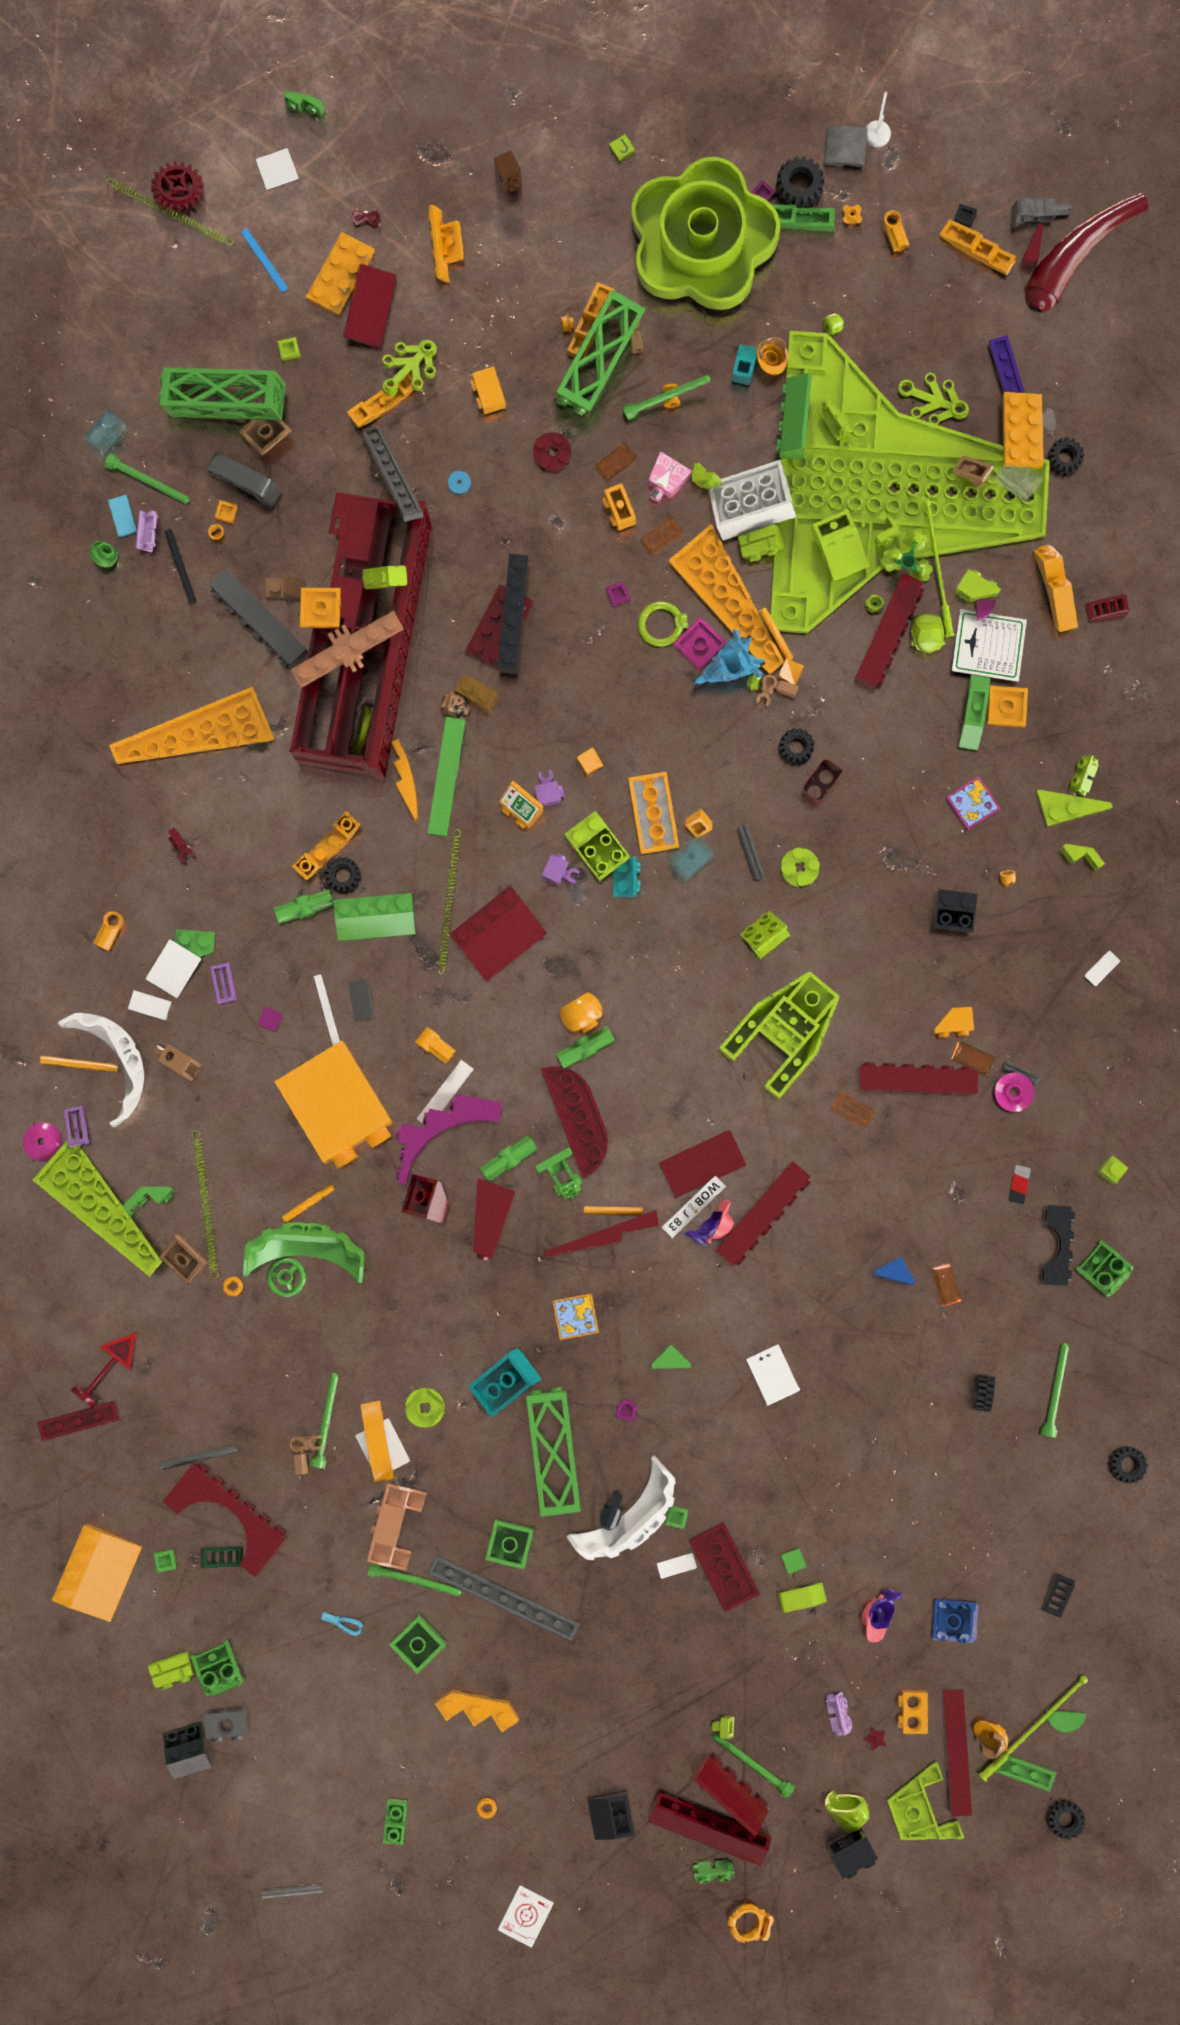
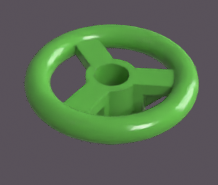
M286 1257L276 1260L271 1264L267 1272L269 1288L275 1294L282 1297L296 1295L302 1290L306 1281L304 1267L293 1258ZM281 1264H292L289 1270L283 1269L279 1273L274 1272ZM298 1269L300 1281L293 1288V1273ZM285 1273L289 1275V1279L287 1281L283 1280V1275ZM273 1278L277 1279L280 1284L286 1285L288 1291L278 1289L273 1282Z

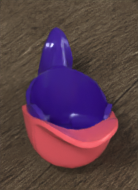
M723 1200L719 1204L718 1210L714 1211L712 1216L701 1224L698 1231L689 1230L684 1235L691 1237L702 1246H708L714 1239L725 1238L731 1233L734 1226V1220L728 1214L731 1201Z
M889 1589L883 1590L878 1599L869 1602L864 1608L861 1620L866 1626V1638L869 1642H879L884 1637L895 1613L893 1601L900 1600L903 1595L902 1592L897 1593Z

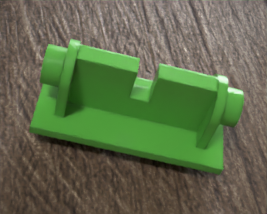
M729 1859L715 1861L714 1869L711 1868V1861L697 1862V1864L693 1865V1872L698 1873L694 1875V1881H699L700 1884L710 1883L714 1879H719L720 1882L730 1881L731 1878H734L735 1874L734 1871H730L734 1869L733 1861H729Z

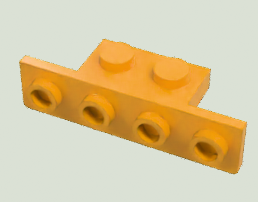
M429 205L428 217L432 229L430 235L434 247L432 253L436 264L435 274L441 281L449 283L448 264L464 259L460 222L453 221L443 224L441 209L435 205Z

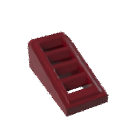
M1039 224L1021 261V266L1036 267L1039 259L1043 225Z
M1126 594L1086 603L1089 622L1126 616L1130 612ZM1117 602H1120L1122 610H1119ZM1110 603L1113 604L1114 612H1111ZM1101 605L1105 606L1106 614H1103ZM1094 606H1097L1098 616H1095Z

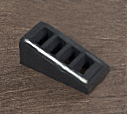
M1055 1573L1042 1611L1061 1618L1076 1581ZM1059 1581L1068 1584L1067 1588L1058 1585ZM1056 1589L1064 1591V1596L1056 1593ZM1055 1596L1057 1598L1062 1599V1602L1059 1603L1057 1601L1052 1600V1597ZM1051 1603L1060 1608L1059 1610H1055L1053 1608H1050L1049 1604Z

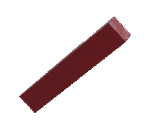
M657 1211L649 1212L544 1251V1256L548 1257L622 1242V1233L659 1226Z
M963 1689L943 1690L950 1814L952 1817L972 1816Z

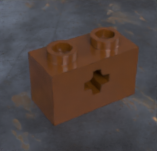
M510 150L495 157V174L504 192L517 190L522 185L521 169L512 151Z

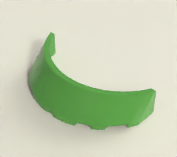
M303 1222L283 1224V1227L273 1230L268 1228L262 1231V1235L245 1245L243 1276H248L258 1266L277 1258L311 1256L333 1262L348 1271L358 1283L363 1281L364 1252L361 1247L358 1248L350 1241L348 1235L343 1232L340 1234L334 1232L325 1225L316 1223L306 1224Z

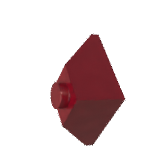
M412 1174L401 1212L443 1224L449 1203L441 1181Z

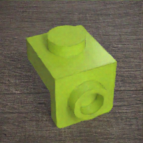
M694 463L691 477L696 485L705 489L721 487L722 479L714 472H706V469L701 464Z
M891 515L885 521L889 529L880 533L875 538V543L878 547L890 545L895 541L894 538L899 536L900 524Z

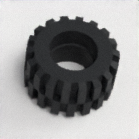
M796 156L793 161L788 159L786 164H782L777 175L776 194H779L778 198L780 201L784 200L783 205L810 208L811 204L814 206L817 200H820L825 176H823V170H819L820 165L813 163V159L806 160L805 156L799 159ZM795 177H803L810 182L811 186L805 190H797L791 186L789 181Z

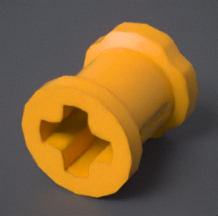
M666 384L661 387V390L665 393L677 388L678 385ZM678 396L670 398L663 403L666 408L676 407L681 404Z

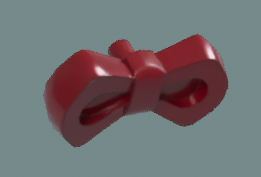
M356 209L352 213V220L356 225L364 221L377 226L381 219L377 210L363 212Z

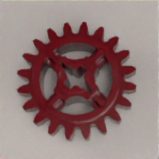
M174 161L172 167L169 163H166V169L160 166V173L154 172L155 178L151 179V192H153V199H157V205L163 203V209L165 210L170 207L171 213L175 208H177L178 213H181V208L188 212L189 205L195 208V202L200 203V196H203L202 189H204L202 176L198 175V170L192 171L191 164L185 168L184 162L178 166L176 161ZM187 180H189L193 186L191 190L188 189V185L186 184ZM163 185L167 186L168 194L163 191Z

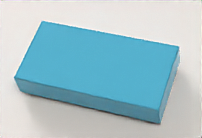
M127 495L109 499V506L119 538L137 533Z

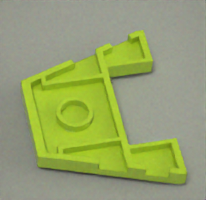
M937 1761L887 1799L901 1840L964 1839L958 1820L940 1826L937 1825L924 1787L944 1780Z

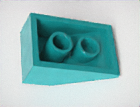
M516 1348L468 1387L492 1418L538 1383L541 1377L520 1349Z

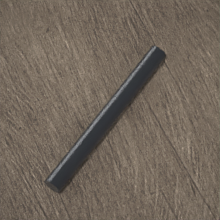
M167 529L164 533L188 602H195L196 598L171 529Z

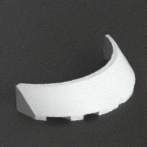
M74 1013L59 1021V1026L62 1028L81 1029L98 1036L112 1048L122 1065L125 1075L126 1093L118 1118L109 1123L111 1127L115 1128L129 1118L141 1097L144 1084V1068L140 1052L136 1049L134 1041L127 1032L111 1020L93 1014Z
M655 1455L651 1457V1475L643 1494L621 1517L618 1526L614 1530L609 1531L600 1528L587 1533L569 1534L566 1536L574 1549L585 1559L594 1560L596 1557L605 1556L613 1558L619 1556V1552L628 1548L632 1550L646 1541L666 1519L665 1513L670 1506L672 1507L674 1502L673 1492L676 1482L674 1476Z

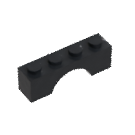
M1045 1206L1044 1226L1050 1228L1056 1234L1059 1241V1249L1053 1260L1042 1265L1041 1284L1068 1286V1282H1071L1072 1271L1069 1270V1262H1072L1073 1251H1070V1243H1073L1074 1231H1071V1223H1074L1075 1212L1072 1211L1070 1206Z

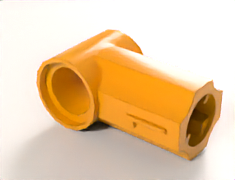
M894 210L888 211L884 216L882 227L887 233L893 252H898L908 247L909 242L901 223V215ZM894 219L896 224L891 225L887 220Z
M113 911L106 913L104 916V922L93 943L108 951L119 929L124 924L122 915ZM116 915L118 923L115 926H111L109 920L112 916Z
M428 1027L424 1029L415 1041L421 1048L432 1053L444 1064L456 1052Z

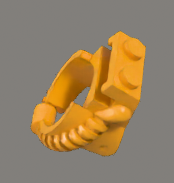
M742 1904L741 1907L735 1910V1913L733 1912V1916H729L727 1925L730 1926L731 1936L736 1941L747 1943L759 1938L767 1941L771 1934L770 1928L773 1925L774 1919L773 1916L765 1913L764 1909L759 1910L756 1905ZM752 1912L755 1917L753 1927L744 1933L737 1932L735 1926L737 1919L744 1913Z

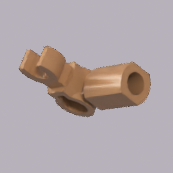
M628 316V328L633 321V318ZM616 318L609 321L610 325L616 324L618 326L616 329H611V334L616 335L620 333V320ZM640 321L629 339L631 353H639L644 350L641 331L639 330Z
M766 675L760 688L762 693L757 696L756 703L758 704L761 698H766L765 706L768 707L770 705L769 695L773 694L774 689L778 693L795 698L799 686L783 680L779 682L773 675Z
M313 1435L310 1438L308 1436H298L291 1439L290 1448L295 1453L293 1454L295 1475L309 1473L305 1450L310 1448L312 1450L322 1449L323 1446L315 1444V1440L322 1438V1435Z

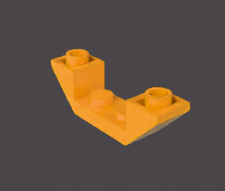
M346 811L333 824L334 828L309 854L305 853L292 867L305 880H308L322 870L350 841L361 824Z

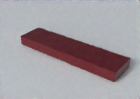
M112 1401L37 1422L41 1440L46 1441L118 1421L120 1418L116 1403Z

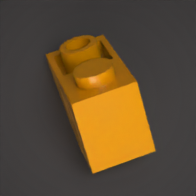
M972 1007L952 1008L932 1031L933 1035L938 1034V1038L950 1037V1033H957L958 1036H968L969 1032L974 1030Z

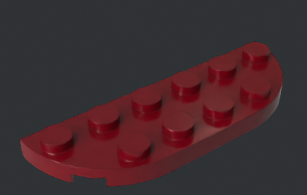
M562 1066L541 1068L582 1178H585L599 1168L608 1148L607 1131L592 1091L584 1078L571 1069L563 1068Z

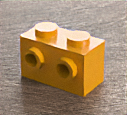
M494 366L472 373L473 380H470L473 392L477 391L478 398H476L478 408L483 409L484 414L506 408V402Z
M623 484L605 489L602 501L605 509L609 508L611 512L609 518L612 526H616L617 530L620 531L635 525L636 516Z

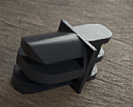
M619 1492L614 1493L610 1505L605 1503L602 1510L600 1524L605 1530H614L622 1517L624 1510L619 1507L623 1497Z

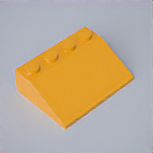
M90 1524L84 1525L52 1601L110 1622L142 1546Z

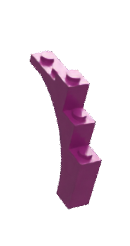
M456 1094V1097L452 1098L450 1103V1109L453 1110L452 1113L429 1109L428 1113H424L423 1124H426L425 1128L402 1123L401 1128H397L396 1139H399V1144L406 1146L401 1148L399 1159L403 1161L401 1168L398 1167L396 1172V1179H399L398 1183L407 1185L413 1161L422 1148L435 1136L463 1123L475 1121L499 1123L503 1103Z

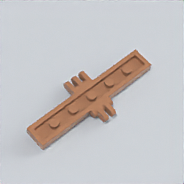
M395 612L388 613L352 635L346 625L341 626L345 632L344 634H341L339 629L335 630L337 638L334 637L332 632L329 633L328 636L333 646L291 669L300 687L308 685L342 664L346 668L350 666L353 672L357 671L354 666L355 662H357L360 668L364 667L361 662L363 652L404 630Z

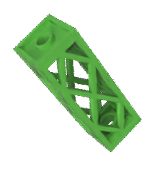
M613 289L611 290L553 396L557 398V403L563 406L569 405L573 407L572 411L580 416L585 414L587 416L646 310L644 307ZM609 305L616 308L610 313L604 315ZM619 315L620 338L603 347L602 325ZM628 316H630V317L633 318V321H632V323L630 324L629 328H628ZM594 334L595 352L580 360ZM619 346L604 372L603 354ZM596 359V382L579 391L578 369ZM570 376H571V390L565 387L566 384H567V382H568V380H569V378H570ZM595 390L590 400H587L586 398L582 397L588 394L589 392Z
M163 368V374L160 376L162 388L161 393L158 395V402L171 417L282 420L285 382L274 370ZM182 385H197L182 393ZM228 386L243 387L232 394L224 390ZM205 387L209 389L194 399L189 398V396ZM252 389L257 391L241 401L237 399V397ZM213 394L222 398L218 402L202 401ZM262 395L265 396L264 403H250Z
M562 1387L550 1388L548 1393H542V1389L530 1391V1395L526 1396L540 1515L543 1517L581 1512L566 1390L562 1391ZM562 1400L564 1418L552 1403L561 1402ZM543 1404L535 1422L533 1405ZM547 1406L563 1425L554 1447L550 1445L538 1429ZM565 1432L570 1469L557 1453ZM537 1437L550 1452L542 1474ZM553 1459L557 1461L569 1477L560 1500L544 1480ZM572 1485L574 1502L564 1503ZM543 1489L555 1503L554 1505L545 1506Z

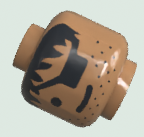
M451 691L448 694H444L440 708L444 715L460 719L463 715L468 714L470 704H467V698Z

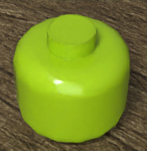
M835 313L823 319L824 330L829 335L842 331L844 320Z

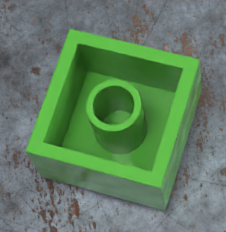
M495 1519L485 1560L524 1569L534 1528Z
M419 1614L389 1645L418 1674L446 1646L447 1642Z

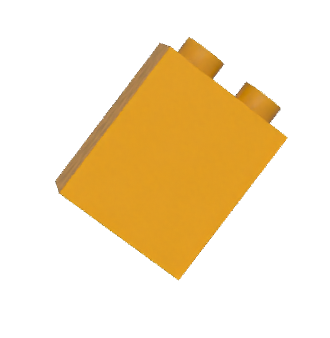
M340 1041L274 1081L321 1160L326 1165L333 1161L337 1169L341 1168L358 1157L353 1150L356 1146L367 1141L369 1146L373 1148L391 1137L387 1128L394 1123L343 1041Z

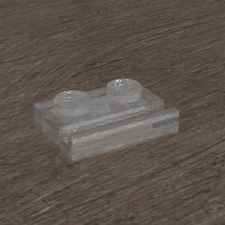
M1005 466L995 478L1024 502L1043 482V479L1027 467Z

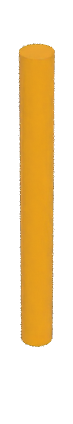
M49 1056L40 1057V1063L110 1072L119 1071V1065Z

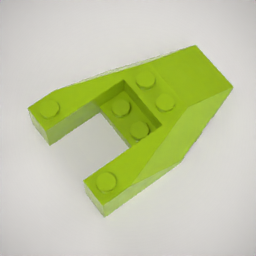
M809 971L758 1002L718 1050L730 1061L734 1062L758 1032L763 1034L789 1056L763 1087L779 1100L817 1055L840 996Z

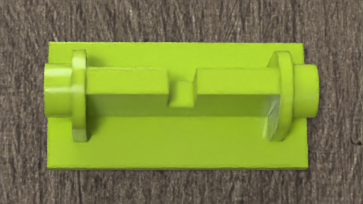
M829 399L822 403L823 406L817 409L837 441L854 431L833 399L831 401Z
M1093 755L1082 756L1078 761L1077 771L1071 780L1069 792H1079L1078 795L1083 797L1089 794L1093 781L1087 779V777L1094 778L1099 766L1098 760L1093 758Z

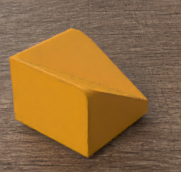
M786 658L778 679L796 685L804 666Z
M594 748L577 757L578 763L587 776L603 766Z
M702 809L693 813L685 820V826L696 839L712 830L713 822Z

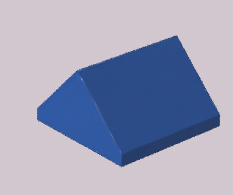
M897 1257L872 1272L874 1276L906 1285H914L915 1283L902 1257Z

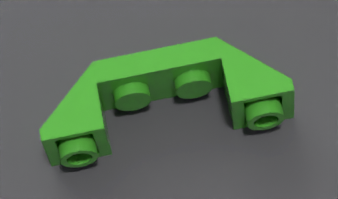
M970 674L969 694L964 725L960 734L959 748L978 751L990 691V677Z
M141 1187L123 1207L131 1217L134 1214L133 1210L137 1206L141 1207L148 1200L146 1197L148 1194L158 1204L162 1202L166 1204L173 1197L171 1193L174 1189L172 1187Z

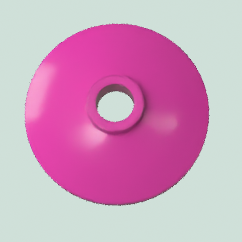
M1009 1073L1001 1077L997 1082L995 1098L998 1104L1007 1111H1022L1031 1104L1034 1098V1087L1025 1075ZM1011 1089L1017 1091L1016 1096L1010 1094Z
M37 1123L26 1131L23 1138V1147L26 1154L33 1160L40 1162L49 1161L62 1147V1136L60 1131L52 1124ZM40 1138L45 1140L43 1145L38 1144Z

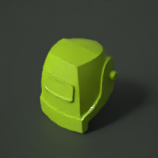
M922 614L912 617L910 629L911 646H915L917 651L924 653L940 650L945 645V641H943L944 628L940 616Z
M831 1791L827 1795L825 1807L838 1826L845 1832L859 1830L869 1819L868 1805L863 1797L851 1794H836L835 1791Z

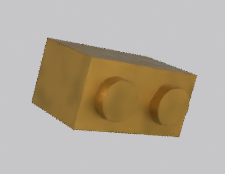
M466 674L462 675L454 689V692L467 698L470 704L486 713L490 712L498 698L496 691Z

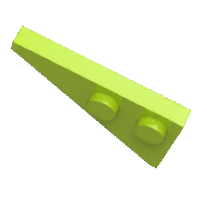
M1045 790L1036 791L1047 827L1113 808L1110 802Z

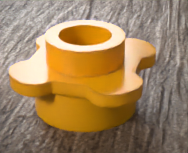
M845 205L843 207L844 223L855 224L862 221L860 216L862 208L860 205L851 207Z

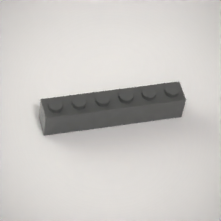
M226 568L209 583L212 589L210 592L218 600L221 598L225 602L224 606L231 613L234 611L239 616L237 619L244 626L248 625L252 629L250 632L258 640L261 638L265 642L264 646L271 653L275 652L279 656L277 659L285 667L288 665L292 669L308 654L306 647Z

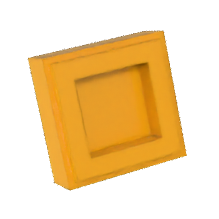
M219 500L214 519L234 525L239 506Z

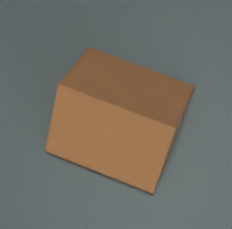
M252 419L239 432L256 454L263 456L289 434L291 429L282 420Z
M179 1234L174 1236L159 1257L187 1284L209 1263L205 1257Z

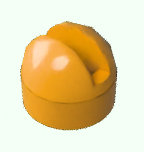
M213 524L209 527L208 534L210 538L218 540L222 538L224 530L221 525ZM218 528L221 530L215 536H212L211 533H213L215 530H217Z
M1006 870L1001 872L1000 879L1002 884L1005 886H1009V883L1013 885L1016 881L1015 871Z

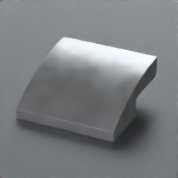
M852 126L827 127L824 164L843 167V165L863 167L865 163L867 128Z

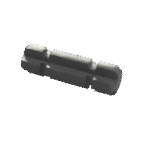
M1010 1061L1005 1062L1003 1066V1071L1007 1073L1025 1075L1034 1086L1038 1085L1041 1077L1039 1075L1031 1074L1030 1071L1018 1065L1014 1066V1063Z

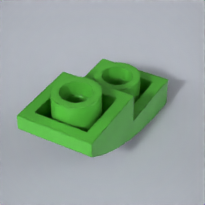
M285 92L283 95L286 106L291 110L295 111L296 109L302 112L305 107L310 113H317L320 116L325 111L324 103L312 96L297 92Z
M387 1799L383 1843L403 1845L408 1800Z

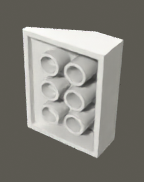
M781 460L723 478L721 487L709 489L716 526L722 540L796 517Z

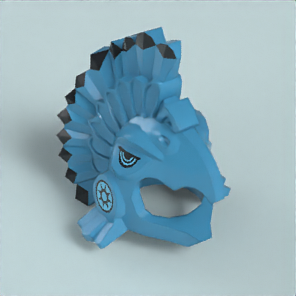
M733 629V639L727 642L723 649L719 650L717 656L712 657V663L706 667L702 675L692 681L694 686L708 681L710 683L721 681L724 683L734 682L736 679L741 680L744 676L748 677L752 673L761 678L763 673L760 671V665H765V661L748 654L752 637L748 635L746 638H741L740 631Z

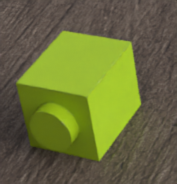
M1110 1156L1097 1173L1111 1184H1116L1128 1167L1116 1157Z

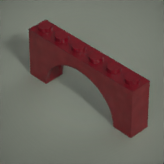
M193 1463L162 1502L176 1514L181 1513L187 1506L197 1502L217 1503L232 1511L242 1523L247 1539L246 1552L240 1566L256 1577L287 1539L284 1536L285 1531L277 1525L274 1528L269 1523L270 1519L264 1514L260 1513L258 1515L253 1510L255 1507L246 1500L245 1502L241 1501L238 1498L239 1494L232 1488L229 1490L223 1486L224 1482L219 1477L209 1475L207 1473L208 1469L203 1464L199 1463L197 1465Z

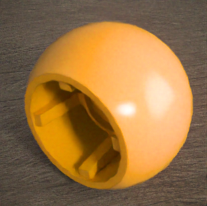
M589 992L560 1009L562 1023L572 1032H577L580 1029L583 1033L598 1025L596 1019L602 1016V1006L599 1000Z

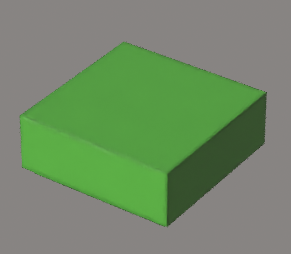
M670 1506L665 1525L684 1529L689 1510Z
M800 1548L781 1554L788 1574L807 1567Z
M174 1549L154 1553L157 1573L177 1569Z

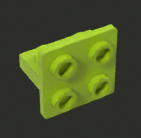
M768 911L760 919L748 926L740 936L749 944L755 955L761 959L787 939L790 934L787 931V925L771 911Z

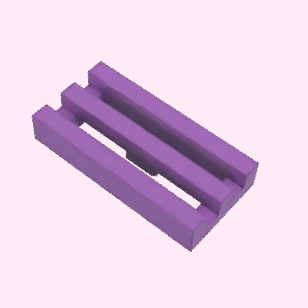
M230 963L210 966L217 1004L237 1001ZM224 967H226L232 997H228L223 972ZM215 969H219L224 999L220 997Z
M77 1106L63 1109L69 1148L74 1145L89 1144L84 1107ZM77 1111L80 1112L83 1139H80ZM71 1112L73 1115L76 1140L72 1139L69 1113Z

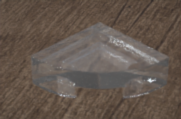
M1048 407L1042 415L1043 429L1052 435L1056 428V419L1054 412Z

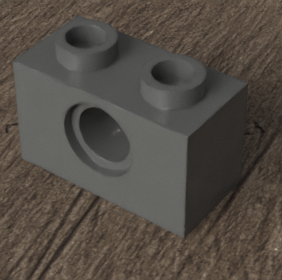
M246 1708L212 1711L204 1714L206 1739H211V1742L223 1741V1737L239 1740L243 1739V1736L248 1733ZM222 1721H229L231 1730H224L221 1726Z

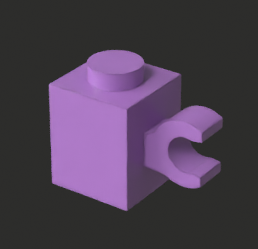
M549 770L548 778H543L542 773L539 772L538 777L541 784L534 786L537 801L543 807L561 803V797H564L562 785L558 786L557 781L551 782L553 779L552 770Z
M551 854L542 873V879L560 886L563 879H566L571 884H575L576 881L571 879L570 875L572 873L579 875L580 871L575 868L567 870L569 862L566 861L567 858L560 854H556V856Z

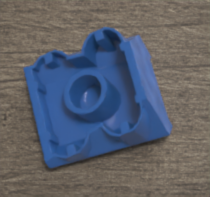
M935 1599L933 1640L975 1643L977 1639L978 1603Z

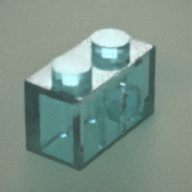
M107 409L84 439L88 446L103 456L110 446L118 440L126 425L120 417Z
M700 837L696 840L692 838L685 845V850L682 852L677 851L670 857L672 860L670 866L684 882L714 858L715 854Z

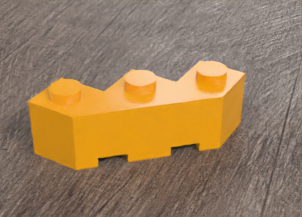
M452 1690L435 1703L446 1721L462 1710L473 1726L492 1716L501 1732L519 1721V1716L507 1700Z

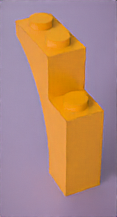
M1040 546L1033 553L1048 593L1054 627L1059 632L1077 628L1078 623L1072 585L1065 576L1063 557L1052 546Z

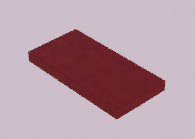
M359 264L343 338L376 348L381 347L396 274L365 264Z
M730 1130L659 1162L675 1198L707 1184L714 1176L720 1178L746 1166L745 1160Z
M724 1522L689 1539L724 1612L760 1595Z

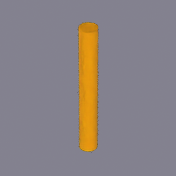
M766 607L760 609L759 612L785 659L791 660L793 655Z
M328 1184L283 1215L282 1218L285 1223L334 1191L335 1189L332 1184Z
M584 1206V1214L643 1215V1208Z

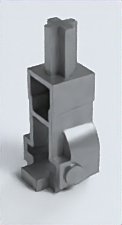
M1019 198L1011 207L1013 216L1011 223L1013 227H1018L1025 222L1053 221L1056 216L1071 215L1072 207L1070 203L1055 204V199L1036 200L1034 198Z

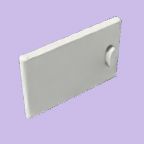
M779 1344L746 1359L767 1406L800 1391Z

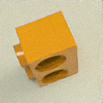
M901 1690V1695H898V1708H901V1716H898V1728H901L903 1734H928V1693L925 1690ZM910 1697L917 1698V1704L913 1707L907 1704ZM911 1717L917 1718V1724L914 1727L907 1725V1721Z

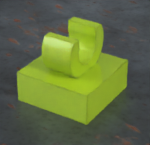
M725 1716L721 1718V1721L712 1722V1731H720V1738L722 1739L732 1738L734 1733V1716Z

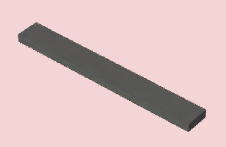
M374 426L362 429L361 436L404 522L422 518L423 511L380 427Z
M438 1555L435 1556L427 1573L572 1642L580 1625L579 1622Z

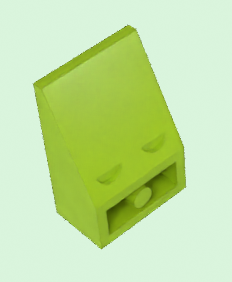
M848 509L812 524V535L834 582L869 568L861 540Z
M593 811L563 834L573 850L599 881L631 858L596 811Z

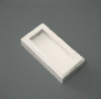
M134 990L128 1009L166 1021L172 1002Z

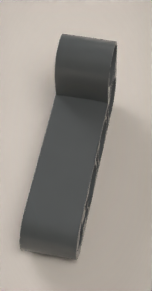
M215 452L206 467V470L213 476L254 495L259 502L269 508L274 506L282 493L279 487L268 477Z

